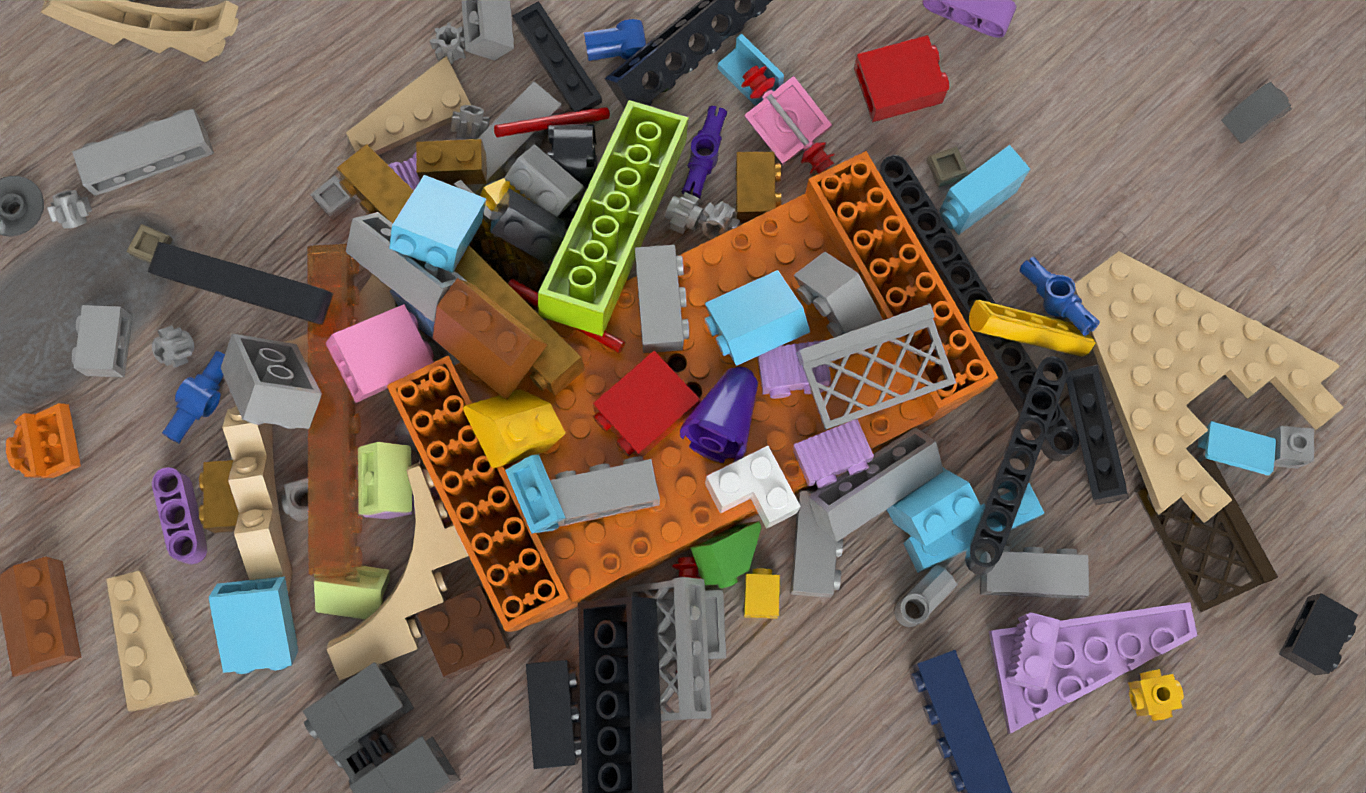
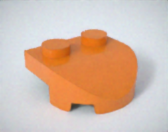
M58 403L36 414L24 413L14 421L18 426L13 437H8L6 440V455L10 466L22 472L24 477L54 478L81 466L69 404Z

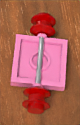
M756 65L749 69L742 77L745 81L741 87H750L753 90L750 95L751 99L762 97L763 100L747 112L744 117L768 148L775 152V157L779 162L784 165L803 150L801 163L809 162L812 165L810 174L815 172L820 174L832 167L834 163L831 159L835 154H826L824 148L827 143L817 142L814 144V141L829 130L832 124L794 76L773 92L772 88L775 83V77L766 78L764 75L767 69L766 66L759 69Z

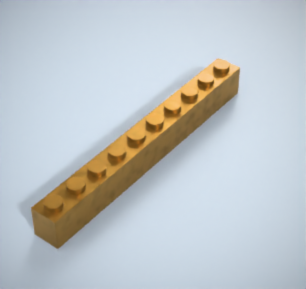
M367 144L337 167L342 178L339 184L351 198L356 195L361 200L359 202L360 206L367 214L379 212L392 223H394L414 191ZM468 246L454 271L467 280L468 283L478 287L548 344L529 369L532 373L529 376L540 390L543 391L547 388L556 396L585 370L581 356Z

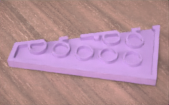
M1187 602L1060 621L1047 689L1034 690L1011 684L1005 679L1009 676L1007 673L1010 670L1008 665L1012 663L1009 658L1013 656L1011 651L1014 650V647L1012 645L1016 643L1014 638L1017 636L1015 631L1018 630V627L989 631L1007 733L1015 732L1032 721L1049 714L1053 710L1082 697L1118 676L1198 636L1191 603Z

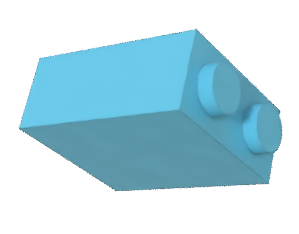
M1010 145L1004 148L949 189L939 210L948 228L954 229L960 235L1014 195L1030 171V168Z
M424 175L392 224L389 249L453 273L482 223L486 198Z
M778 270L705 303L709 316L704 318L708 330L712 337L718 334L716 341L723 356L729 354L736 366L810 333L803 306Z
M943 468L944 472L887 509L893 523L924 546L929 545L983 511L970 483Z
M285 576L216 584L208 599L223 673L235 672L237 674H246L255 669L264 668L276 671L292 666L298 653V645Z

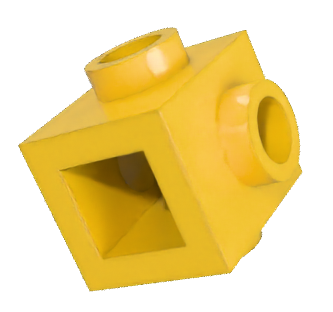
M1160 669L1139 673L1141 680L1128 682L1130 702L1133 709L1136 710L1137 716L1151 715L1152 721L1163 720L1173 717L1172 710L1183 708L1181 700L1184 698L1180 682L1175 680L1174 674L1161 675Z

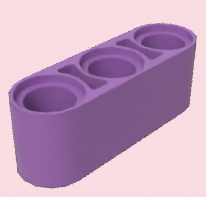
M923 0L924 7L929 11L986 35L998 38L1005 35L1016 11V5L1012 0Z
M162 468L153 476L152 489L167 551L173 559L187 564H197L206 556L207 543L199 519V510L192 482L189 477L174 468ZM173 478H177V487L173 491L168 492V482ZM184 509V519L176 524L174 521L175 514L178 510ZM188 540H192L193 548L191 552L183 556V544Z

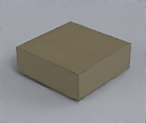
M957 146L930 155L926 160L938 188L962 180L969 175Z
M141 224L126 252L131 256L151 263L157 243L161 242L170 245L173 239L169 235Z

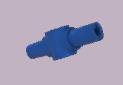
M1031 257L1029 261L1026 260L1021 265L1020 273L1037 287L1036 292L1043 298V308L1048 314L1055 317L1068 318L1084 336L1088 335L1090 331L1093 332L1098 327L1100 321L1084 307L1082 299L1075 294V283L1070 277L1051 274L1035 257Z
M216 351L202 374H197L195 378H186L179 386L175 395V401L178 403L176 408L178 410L163 430L162 434L180 444L195 420H199L201 416L208 417L214 412L221 397L218 384L224 377L221 365L225 354Z

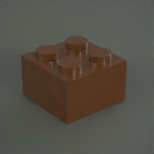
M480 585L417 614L444 678L451 679L511 651L485 589Z

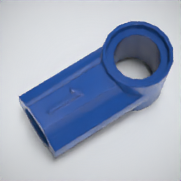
M637 19L624 20L618 23L616 28L584 32L588 61L617 56L628 60L646 45L643 23Z

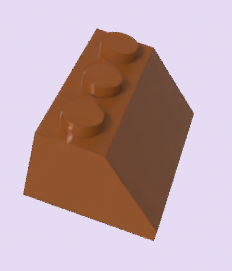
M459 278L455 280L437 305L433 339L504 399L510 397L548 345L478 287Z
M46 556L14 565L0 575V612L12 676H20L82 658L63 561Z

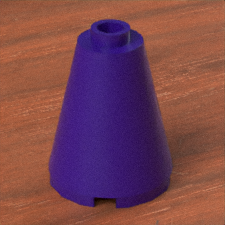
M741 366L729 368L684 421L680 428V437L683 440L686 436L691 441L689 448L694 452L719 463H724L726 458H735L734 463L744 457L758 381L754 377L753 372Z

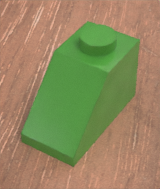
M760 521L738 524L691 547L701 579H704L705 585L718 584L719 588H726L738 582L737 577L749 571L761 531Z

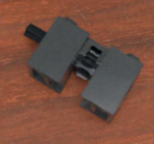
M376 662L372 663L303 710L307 718L304 721L306 729L314 739L320 738L329 755L333 757L340 768L344 769L350 779L349 787L353 793H443L460 781L459 776L434 737L425 740L421 736L396 753L394 749L397 746L389 734L382 732V730L414 709L413 704L387 665Z

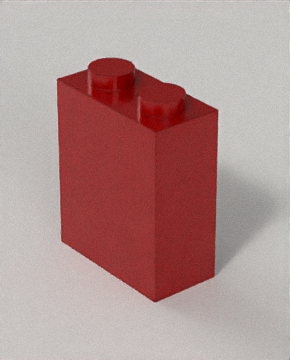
M928 35L857 54L854 71L872 123L943 103L949 90V80L946 73H942L940 70L938 49L935 45H931Z
M654 350L593 403L594 412L596 413L593 418L605 432L609 429L612 430L619 438L615 441L616 444L628 457L632 454L635 457H643L689 417L699 405L700 399Z

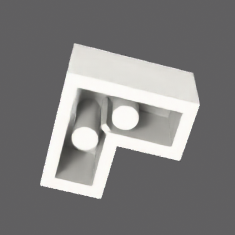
M769 446L706 476L705 485L720 514L751 499L767 529L797 514L801 507Z

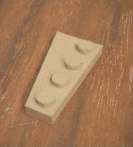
M446 56L348 130L346 134L355 153L367 144L377 155H380L451 123L454 111L460 113L461 106L471 104Z
M136 571L106 579L128 711L133 712L199 695L195 684H192L187 673L188 668L184 659L179 655L173 642L174 637L170 628L166 626L163 620L160 606L145 573Z

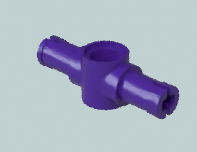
M717 106L708 107L703 128L698 131L697 136L691 142V155L687 165L689 172L681 191L683 195L685 192L691 194L693 189V196L700 199L706 177L711 174L712 169L718 162L719 147L722 140L720 133L725 117L728 114L721 107L717 116ZM705 148L711 150L712 153L708 156H702L697 151Z

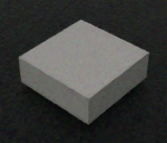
M336 175L310 194L332 220L357 201L354 196L351 198L339 184L340 180Z

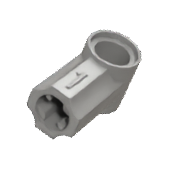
M936 564L896 604L894 611L896 620L901 625L909 628L924 622L930 613L958 585L954 577L946 569ZM907 602H912L918 606L920 613L917 619L910 618L906 614L905 605Z

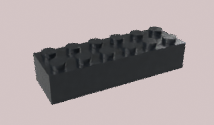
M630 596L578 602L582 793H664L657 599Z

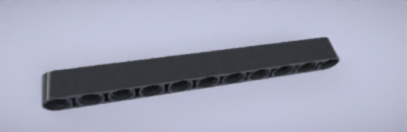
M898 155L888 156L882 161L879 173L970 328L969 314L971 309L968 306V301L982 300L996 303L907 161ZM893 170L900 177L891 178L886 174V171ZM910 196L916 203L907 204L901 197ZM926 222L932 227V230L924 231L918 226V223ZM942 248L946 250L949 257L938 256L934 249ZM958 274L962 276L965 284L955 283L951 275ZM970 328L997 374L1000 384L1019 413L1026 395L1020 390L1019 382H1026L1030 385L1037 368L1020 342L1000 337L992 339L986 334L975 332ZM1002 355L1012 356L1015 360V366L1006 365L1002 360ZM1032 401L1035 408L1047 409L1042 401ZM1057 404L1041 447L1046 457L1053 461L1066 459L1079 446L1078 434L1059 404ZM1030 430L1031 434L1036 439L1035 434ZM1054 437L1064 439L1067 444L1066 451L1060 450L1055 446Z

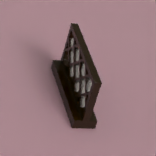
M462 180L453 184L457 188L473 193ZM485 205L483 220L488 224L490 233L485 232L482 222L469 246L507 284L511 279H514L538 293L549 269L537 258L492 233V211ZM488 240H493L497 254L491 252ZM503 241L510 246L512 255H507ZM510 262L515 263L519 276L513 275ZM526 264L536 272L535 277H529ZM526 302L533 310H535V306Z
M1205 459L1199 462V464L1232 499L1231 502L1215 514L1212 527L1194 522L1196 514L1193 510L1189 520L1170 514L1173 504L1166 509V512L1163 511L1159 514L1164 516L1161 524L1156 515L1158 513L1146 496L1149 494L1147 488L1136 492L1199 613L1278 578L1215 461ZM1169 518L1187 524L1182 542L1168 537L1165 528ZM1219 522L1224 531L1217 529ZM1192 526L1210 532L1205 550L1186 544ZM1215 534L1227 537L1231 542L1232 547L1229 557L1210 552ZM1173 544L1180 546L1178 554ZM1185 548L1203 554L1198 572L1184 567L1181 559ZM1235 553H1237L1240 561L1234 560ZM1208 556L1227 562L1221 580L1203 574ZM1234 564L1245 568L1251 581L1241 586L1226 582L1231 565ZM1189 574L1196 576L1194 584ZM1201 578L1220 584L1216 597L1205 603L1197 591ZM1225 586L1233 589L1223 594Z

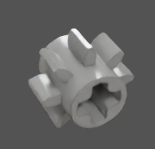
M448 22L446 26L440 29L435 28L436 39H431L430 44L432 49L436 50L437 59L441 60L447 56L450 64H453L459 58L465 59L463 27L461 26L456 29Z
M463 105L460 107V113L453 112L450 131L457 132L456 138L458 140L477 139L489 127L490 118L483 117L484 110L480 107Z
M76 190L63 191L52 196L54 202H51V206L47 207L52 222L58 221L62 224L63 228H74L87 222L85 216H88V212L92 211L88 197L81 198Z
M685 192L683 197L678 198L674 196L665 213V218L671 220L669 223L671 224L670 229L684 234L688 228L693 231L699 224L698 219L704 210L698 207V197Z
M721 201L715 206L709 202L698 219V223L703 224V234L709 239H713L738 227L740 220L735 219V208Z
M173 326L158 330L160 337L154 338L152 342V351L155 358L160 363H165L166 366L172 364L174 368L188 363L187 357L191 356L194 351V341L191 335L185 330L182 331L180 327L174 329Z

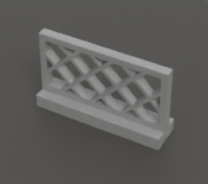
M931 304L796 352L825 430L956 383L933 320L935 315ZM927 328L932 341L927 353L909 345L914 332ZM908 335L905 342L897 340L899 337ZM889 341L902 347L894 365L876 357L882 343ZM876 346L872 354L864 351L865 349ZM934 349L938 359L931 356ZM906 350L924 358L916 375L899 367ZM858 353L870 359L862 376L844 368L851 354ZM843 358L840 366L832 363L834 360ZM928 360L941 366L945 380L933 384L921 378ZM874 361L892 369L884 387L866 379ZM825 364L837 370L829 388L816 382L812 368ZM896 372L913 379L908 393L904 395L897 394L888 389ZM841 373L859 380L852 398L834 391ZM918 382L926 385V387L915 390ZM863 383L881 391L876 404L868 407L856 401ZM819 389L827 392L824 400ZM831 394L849 403L844 415L830 420L826 410V404ZM885 394L894 397L892 399L882 402L885 397ZM853 405L861 408L859 411L850 413Z
M681 577L673 578L671 581L626 586L627 597H638V593L645 592L649 598L657 599V607L666 615L658 626V641L667 649V652L659 662V676L661 675L669 684L660 697L661 710L665 713L661 714V721L711 718L704 579ZM674 588V605L670 609L662 599L669 589ZM671 622L675 625L676 639L673 643L664 635ZM673 657L677 660V674L674 678L665 669ZM674 692L679 697V713H674L666 704Z

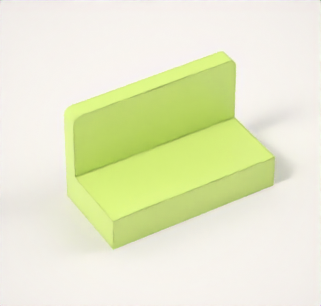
M375 442L358 447V514L373 515L381 512L408 513L412 511V489L406 471L407 467L411 465V447L409 445Z
M324 560L314 580L315 611L324 614L367 619L383 603V595L390 581V570Z

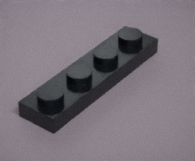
M539 1L512 15L517 28L572 112L590 110L602 103L601 95Z

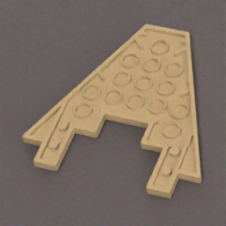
M1120 251L1075 283V294L1082 299L1084 307L1100 321L1098 327L1093 332H1089L1096 342L1092 349L1152 504L1158 515L1181 497L1205 523L1232 501L1230 496L1186 449L1208 431L1186 405L1224 375L1229 378L1247 399L1270 381L1315 430L1344 408L1321 384L1323 380L1340 367L1336 362Z

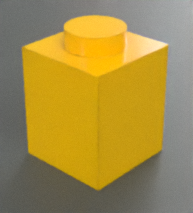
M755 568L752 569V574L745 575L743 617L778 618L780 575H772V569Z

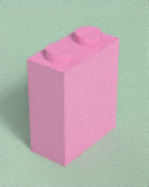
M405 304L336 332L326 342L356 403L388 389L386 385L434 362L433 351L430 345L423 341L418 332L417 319L412 312H408Z

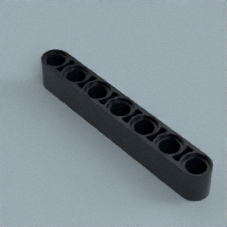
M161 242L157 243L148 269V273L319 325L324 324L334 294L309 284Z
M1050 356L1043 359L1028 387L965 555L966 566L975 574L983 575L992 571L1003 553L1068 377V366L1059 357ZM1043 372H1052L1057 377V380L1047 379ZM1032 401H1042L1047 409L1039 410L1035 408ZM1021 430H1031L1035 434L1036 439H1026L1021 434ZM1013 458L1019 459L1023 462L1025 469L1017 470L1013 468L1009 460ZM1005 488L1010 490L1014 499L1010 501L1004 500L1000 497L998 489ZM991 518L998 520L1002 524V531L991 530L987 526L986 520ZM983 549L990 554L991 562H980L975 556V550Z

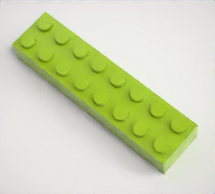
M628 101L538 292L539 315L542 318L603 336L635 262V248L642 246L686 144L688 117L634 101Z

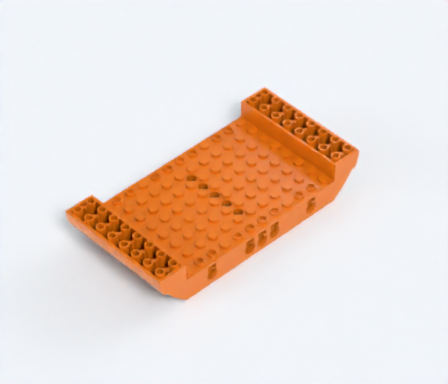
M867 151L809 178L805 194L679 255L683 258L684 275L678 276L679 287H685L687 307H681L682 319H688L689 339H684L683 350L656 352L667 364L673 357H682L686 361V368L681 372L675 373L687 386L696 385L701 389L700 402L729 368L741 366L753 372L754 377L758 381L744 457L769 446L794 495L812 487L807 485L793 452L794 444L835 427L825 430L813 395L804 394V389L790 391V396L777 399L771 398L770 394H762L758 358L755 357L736 366L729 354L723 356L716 341L718 334L712 337L704 318L709 316L705 305L706 302L778 270L803 306L810 333L783 344V346L832 339L834 337L827 329L829 324L827 317L822 316L813 303L807 305L801 299L797 292L800 286L794 277V274L823 252H827L859 273L883 320L931 304L935 315L933 320L956 383L857 418L873 454L915 427L920 431L986 390L998 379L993 367ZM637 276L626 281L605 331L625 341V346L620 353L615 352L571 326L548 319L546 322L581 356L585 370L556 396L547 388L543 391L540 390L531 380L529 375L532 373L530 371L527 372L514 390L522 389L551 403L566 433L548 451L536 454L540 456L550 480L556 479L555 475L561 472L576 471V475L590 472L589 468L599 464H609L610 467L624 465V460L635 457L634 454L628 457L615 442L619 438L611 429L605 432L593 418L596 414L593 403L650 354L643 353ZM927 328L914 332L909 343L910 346L927 353L932 342ZM908 335L899 337L897 340L905 342ZM889 341L882 343L876 357L894 365L902 347ZM876 346L865 349L864 351L872 354ZM934 349L931 356L938 359ZM906 350L899 367L916 375L924 358ZM858 353L851 354L844 368L862 376L870 359ZM449 355L386 385L506 632L520 630L528 625L577 608L578 602L590 601L686 552L691 547L758 515L751 499L720 514L705 485L706 476L732 464L735 458L725 459L724 463H719L694 452L689 448L691 441L686 436L683 440L680 437V428L684 423L683 421L643 456L644 460H652L660 497L659 506L560 526L554 531L531 534L505 471L523 459L492 469L462 409L465 405L496 397L499 394L461 362L454 365ZM843 358L834 360L832 363L840 366ZM928 360L921 378L933 384L945 380L941 366ZM874 361L866 379L884 387L892 369ZM829 367L831 385L837 370ZM896 372L888 389L897 394L904 395L908 393L913 379ZM841 373L834 391L852 398L859 380ZM918 382L915 390L926 387V385ZM863 383L856 401L868 407L876 404L881 391ZM825 391L821 392L823 400L827 394ZM832 394L826 404L830 420L842 417L849 404ZM885 394V397L882 402L892 399L894 397ZM853 405L850 413L859 411L861 408Z

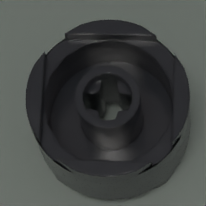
M549 125L548 138L549 144H552V151H548L547 155L582 184L584 188H588L597 169L595 125Z

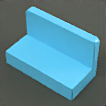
M740 34L736 38V48L718 63L717 69L756 106L763 98H750L753 90L750 87H741L745 81L742 78L743 75L756 65L759 69L766 66L767 69L764 73L766 78L775 77V83L772 88L774 92L783 84L784 74L743 34Z
M1211 421L1206 427L1208 431L1198 439L1197 447L1206 449L1205 457L1207 459L1264 475H1270L1274 470L1275 438Z
M530 455L506 469L505 471L531 534L554 531L559 528L558 522L566 517L540 456Z

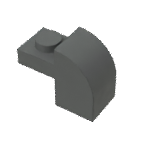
M1269 82L1242 101L1221 121L1242 144L1254 138L1271 122L1286 115L1292 108L1286 94L1276 88L1272 82Z

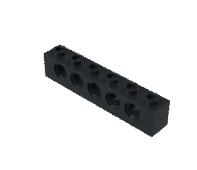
M700 0L604 79L624 109L629 100L651 106L652 100L657 95L673 88L676 84L675 81L680 76L696 69L699 65L698 62L702 58L719 50L722 46L721 43L725 39L741 32L744 24L751 18L764 13L767 9L766 6L773 0H739L740 3L737 9H735L736 0ZM716 16V17H717V24H716V26L713 28V27H712V20H713V18ZM694 35V43L689 47V39ZM668 54H671V62L666 66V57ZM647 72V73H648V81H647V83L643 86V84H642V78H643L644 74Z

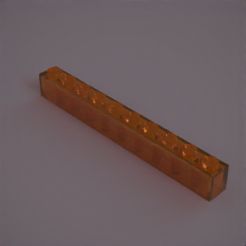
M347 244L307 246V284L334 293L324 324L319 325L308 321V368L322 393L311 426L308 429L309 575L315 578L357 576V567L362 566V549L360 546L357 547V533L362 531V517L357 513L356 500H358L359 496L358 479H356L359 446H356V434L361 431V420L359 413L355 414V400L326 345L327 340L332 334L359 323L358 317H354V305H359L358 286H354V274L359 273V263L346 253Z

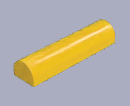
M982 300L974 302L969 314V325L975 332L1080 357L1086 356L1096 343L1090 334L1084 336L1071 322Z

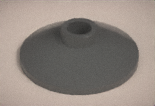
M3 177L0 179V235L12 237L24 234L38 223L43 214V194L34 182L25 177ZM20 206L19 210L13 214V210Z

